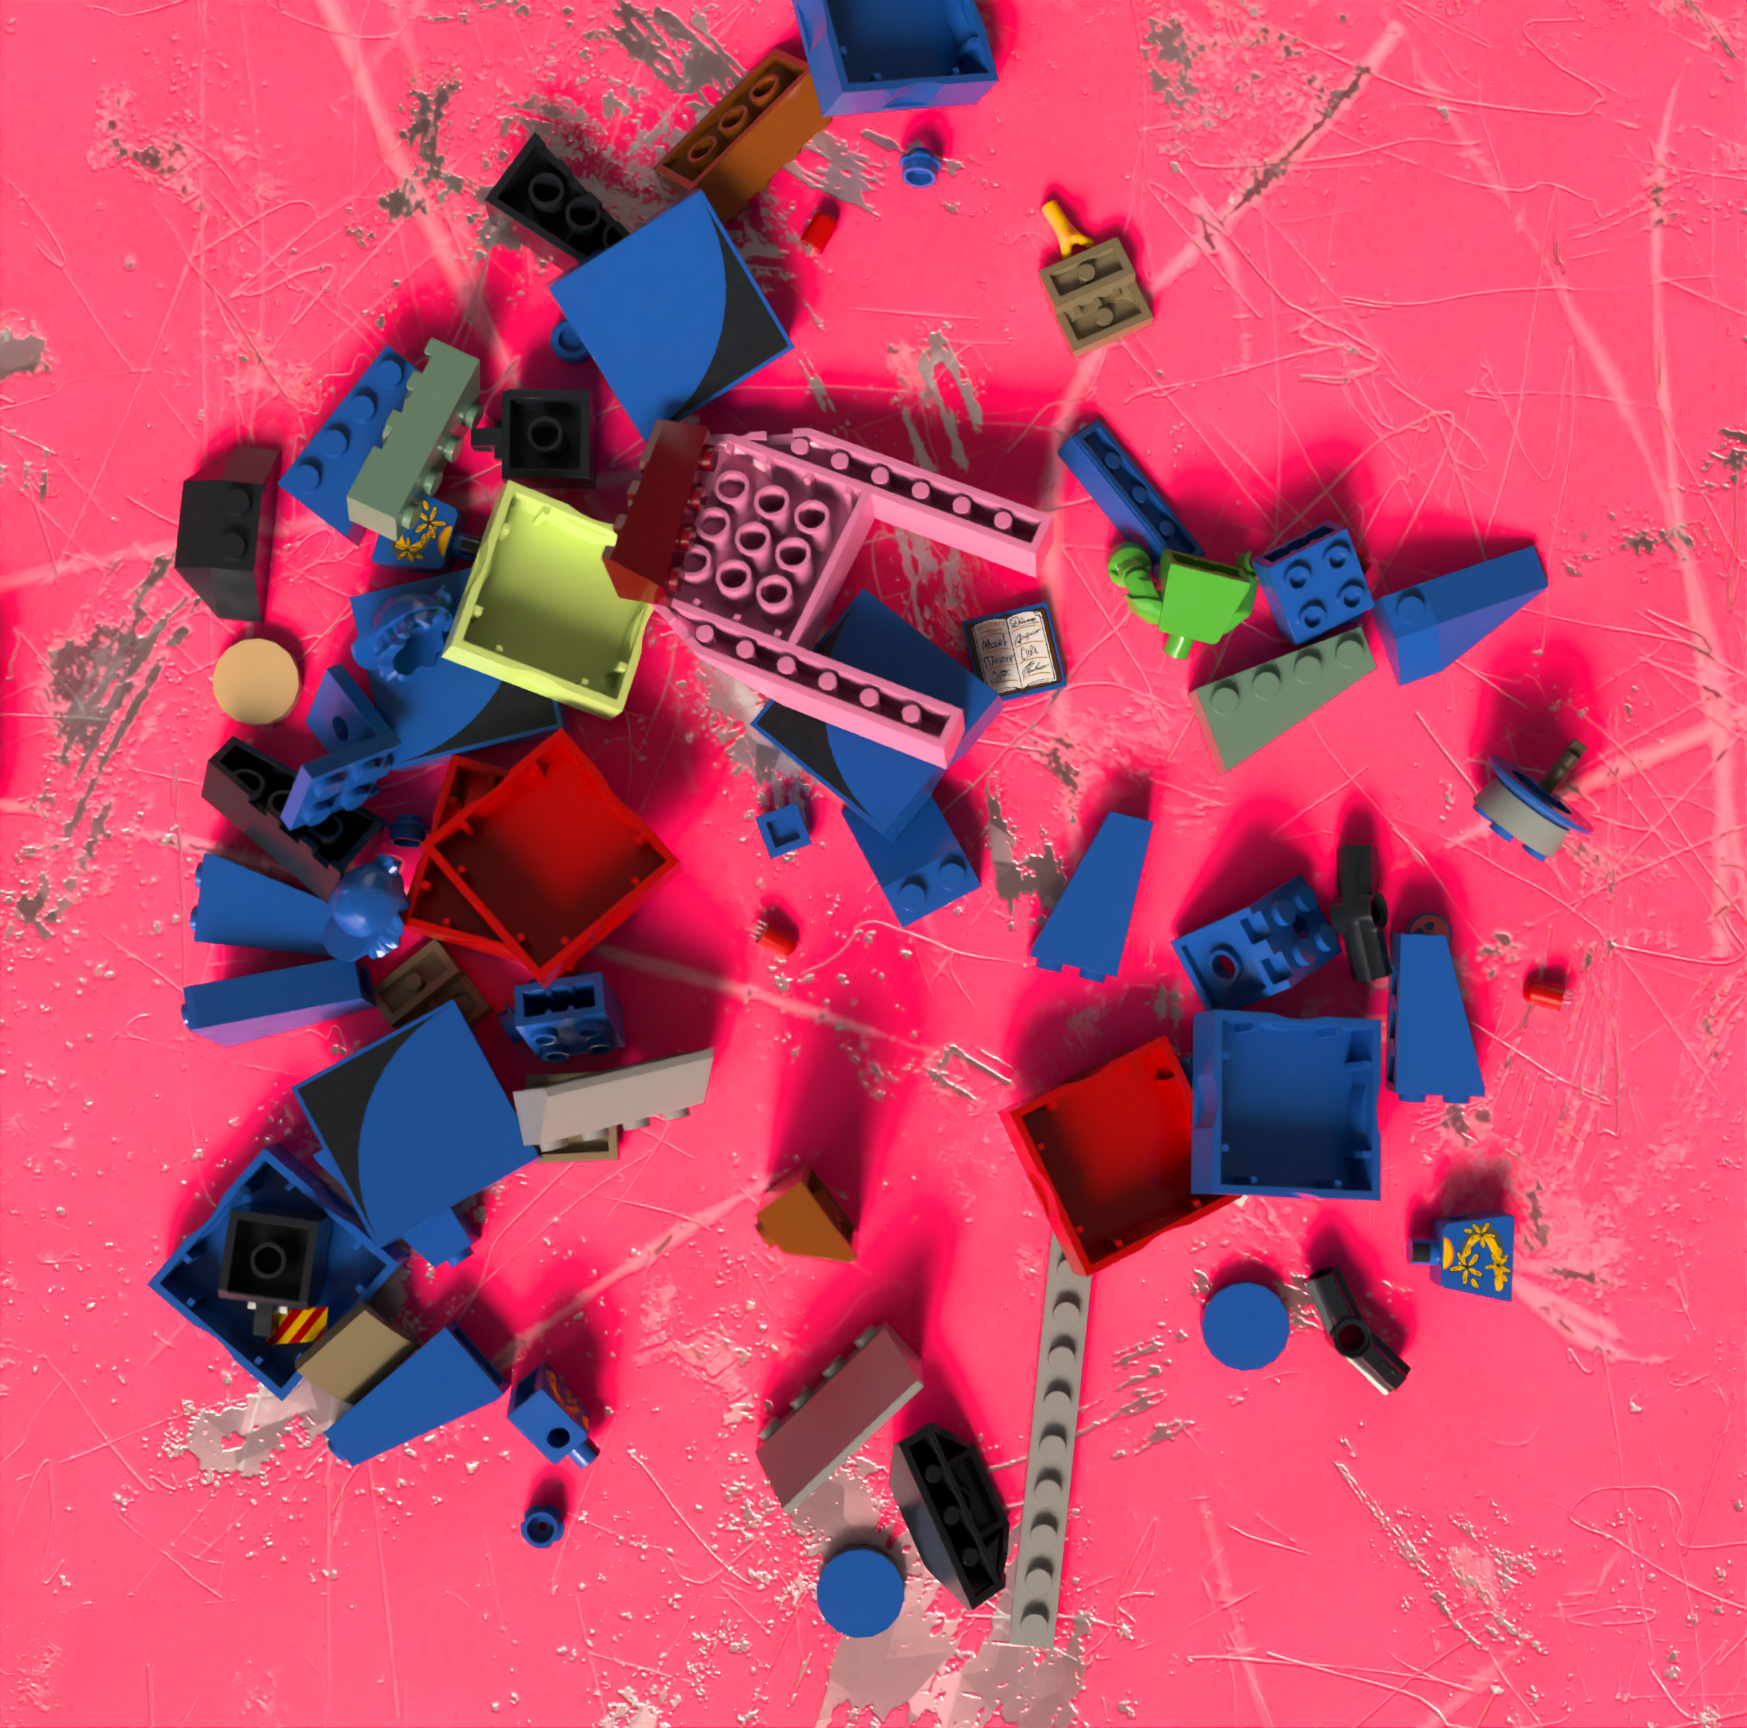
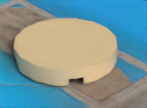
M261 638L242 640L229 647L218 659L212 676L214 696L221 709L236 721L252 726H264L275 721L278 722L286 718L299 702L303 682L302 676H300V669L297 666L298 663L290 652L277 643Z

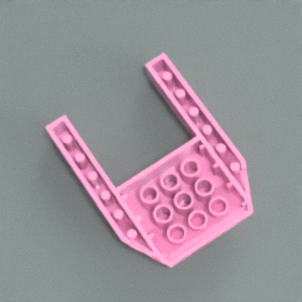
M812 428L793 429V433L767 435V431L749 432L743 436H736L732 433L711 435L713 445L718 447V462L713 473L708 472L705 483L707 486L706 505L702 512L697 511L695 518L696 540L694 548L691 552L686 551L684 557L685 579L680 592L674 593L671 607L651 605L697 657L776 702L931 764L948 769L965 732L963 709L810 650L875 519L1037 578L1054 541L1053 516Z

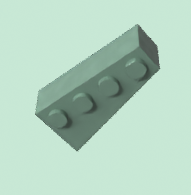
M432 337L424 350L425 354L428 355V363L423 373L413 370L406 384V388L409 390L404 399L402 412L400 413L393 409L385 423L386 426L381 440L382 445H384L383 448L373 445L346 496L350 521L396 542L399 541L406 528L409 530L414 528L421 515L422 502L427 494L433 496L442 481L444 467L448 461L452 463L456 461L463 447V437L469 428L472 429L478 426L484 412V406L480 404V359Z
M1361 626L1199 687L1188 694L1219 776L1237 766L1377 668Z

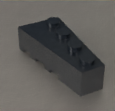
M534 132L484 199L489 221L492 225L563 271L568 270L597 250L612 246L630 234L619 221H615L602 207V202L579 183L573 176L570 168L550 152L546 147V143L536 132Z
M232 736L208 760L201 797L328 904L332 890L347 872L357 866L371 863L377 856L387 820L359 806L351 811L343 809L335 812L315 826H308L306 824L290 831L280 816L298 771Z

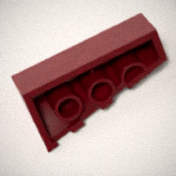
M656 419L639 461L640 473L643 477L641 480L632 479L627 491L629 512L627 515L618 514L613 526V531L617 534L616 545H606L601 556L619 598L671 607L674 593L681 591L685 579L684 557L686 551L691 552L695 545L696 526L694 522L697 511L702 512L707 501V486L705 483L708 472L713 473L718 462V447L713 445L708 427Z

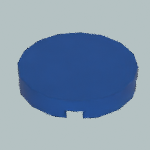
M1249 1280L1235 1281V1283L1223 1285L1216 1289L1205 1302L1200 1317L1202 1337L1210 1353L1225 1366L1241 1371L1261 1369L1275 1361L1286 1347L1290 1332L1288 1312L1280 1298L1263 1284Z
M868 1545L848 1546L833 1554L823 1567L817 1582L818 1607L825 1621L837 1632L854 1638L873 1637L888 1629L899 1616L904 1602L903 1576L896 1562L887 1554L885 1555L883 1552L877 1551L876 1548Z

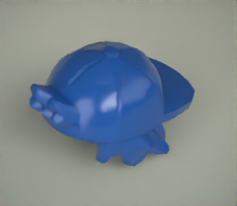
M442 584L441 588L432 596L414 592L400 594L381 605L375 612L373 627L358 636L351 645V654L357 664L370 671L379 670L380 676H386L387 681L397 677L399 681L406 683L414 679L422 668L427 670L433 669L437 665L438 652L444 650L447 642L445 635L449 631L453 620L451 613L455 606L452 604L451 595L447 587Z
M383 852L380 853L372 863L357 866L347 872L332 890L328 903L332 915L323 931L322 940L326 951L332 957L354 962L367 954L371 959H376V957L383 958L385 954L390 953L401 944L400 936L404 934L401 913L411 907V902L404 891L402 875L398 872L401 862L395 861L394 857L386 856Z

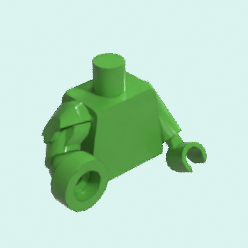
M1131 541L1122 542L1114 546L1106 558V569L1112 582L1118 587L1126 588L1129 593L1124 594L1127 607L1146 623L1156 625L1158 630L1168 633L1163 648L1164 653L1182 660L1188 658L1194 640L1216 644L1223 634L1229 633L1248 618L1252 613L1259 581L1256 579V571L1249 565L1251 550L1238 555L1235 560V566L1164 548L1161 555L1156 588L1150 577L1151 561L1146 550L1140 544Z

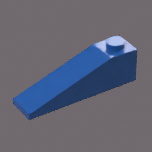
M1534 545L1381 597L1374 602L1375 607L1371 608L1370 611L1399 687L1444 670L1549 586Z

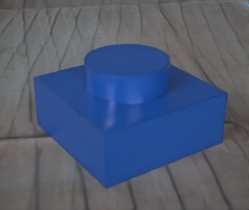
M797 803L755 818L771 860L812 844Z

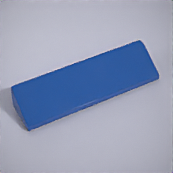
M1096 419L1072 435L1058 450V456L1127 542L1138 543L1146 550L1151 561V572L1157 579L1164 548L1201 558L1206 554L1099 419Z

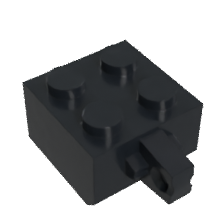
M509 389L502 391V419L495 420V428H472L471 448L475 452H494V460L502 461V481L505 484L510 480L530 489H596L597 402L590 390Z
M247 1202L230 1209L218 1293L220 1298L247 1301V1308L255 1310L253 1335L272 1337V1335L278 1332L281 1314H288L290 1308L309 1310L320 1303L332 1218L327 1214Z

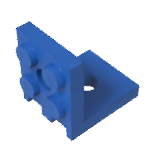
M342 664L326 669L305 721L329 754L301 765L280 816L290 831L306 824L308 826H315L335 812L343 809L346 811L354 810L367 799L379 795L381 789L375 782L378 778L388 775L393 764L387 756L390 752L400 749L402 742Z
M1302 874L1287 880L1246 907L1171 941L1206 1011L1214 1009L1234 1011L1289 989L1343 952L1334 929L1328 924L1317 903V897L1313 889L1308 886ZM1221 955L1231 959L1235 967L1234 974L1225 970L1221 963Z

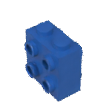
M1330 520L1251 559L1280 636L1296 646L1313 644L1324 636V632L1338 625L1352 624L1362 617L1363 612L1375 607L1347 528Z
M591 970L578 971L572 974L571 977L554 980L545 989L536 978L530 980L528 984L514 986L516 1029L539 1060L562 1062L571 1055L583 1053L605 1055L612 1052L614 1048L626 1047L623 1006L603 972Z

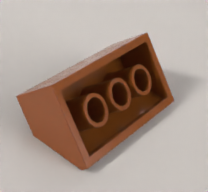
M774 48L652 168L654 172L679 197L693 188L702 189L722 225L734 220L740 213L741 207L754 194L764 190L770 184L771 177L786 163L793 161L801 153L802 147L816 133L823 131L832 122L833 116L822 117L808 62Z
M807 1161L764 1193L755 1214L758 1223L754 1226L770 1248L777 1244L784 1254L843 1263H851L857 1258L859 1231Z

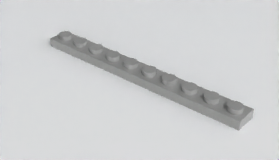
M1052 1228L1049 1240L1008 1637L1009 1644L1049 1649H1054L1092 1275L1084 1277L1072 1272Z

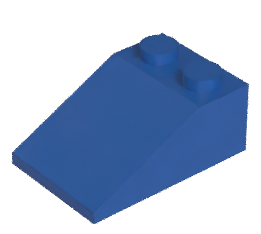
M932 795L892 843L850 808L841 812L902 928L981 887L969 861Z

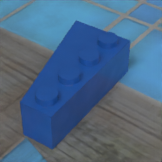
M387 345L277 483L358 547L365 535V527L349 520L346 496L373 445L383 448L384 445H382L381 440L386 426L385 423L393 409L400 413L402 412L404 399L409 390L406 388V384L413 370L422 373Z

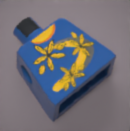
M427 495L421 504V515L414 528L411 530L406 528L398 542L379 534L371 559L379 567L387 570L443 575L452 572L456 558L474 562L482 537L464 532L467 517L460 510Z
M1492 1210L1433 1218L1431 1222V1238H1408L1406 1246L1408 1264L1430 1265V1280L1441 1287L1503 1301H1512L1515 1216L1502 1210Z
M545 1360L511 1388L506 1418L551 1463L556 1464L568 1455L580 1469H583L599 1455V1447L589 1438L590 1414Z

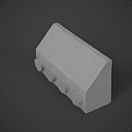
M712 1048L675 1053L514 1091L513 1096L523 1144H540L541 1152L568 1146L567 1137L582 1134L583 1141H589L609 1136L608 1127L623 1124L624 1131L649 1126V1117L663 1114L664 1121L690 1115L689 1107L705 1102L714 1058Z

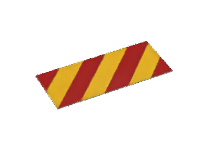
M329 1306L316 1307L309 1310L293 1309L288 1314H281L278 1332L272 1335V1337L266 1338V1345L317 1341L326 1333Z

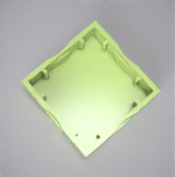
M508 480L496 497L441 657L610 721L624 709L642 653L644 630L655 608L650 603L619 598L601 559L606 545H616L617 534L613 531L614 524L591 519L564 502Z

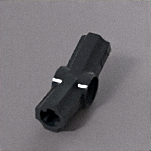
M1357 844L1341 846V848L1336 849L1338 896L1332 898L1329 909L1332 927L1336 933L1343 935L1352 980L1367 982L1387 977L1393 972L1383 930L1388 921V909L1384 896L1379 892L1377 847Z
M1334 1265L1322 1268L1303 1279V1283L1323 1325L1325 1339L1330 1346L1341 1354L1384 1396L1395 1391L1406 1380V1376L1411 1368L1363 1321L1340 1267ZM1351 1324L1356 1325L1357 1336L1350 1344H1340L1339 1333L1342 1328Z

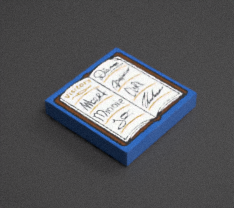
M1047 602L961 622L973 674L997 692L1003 703L1067 687Z

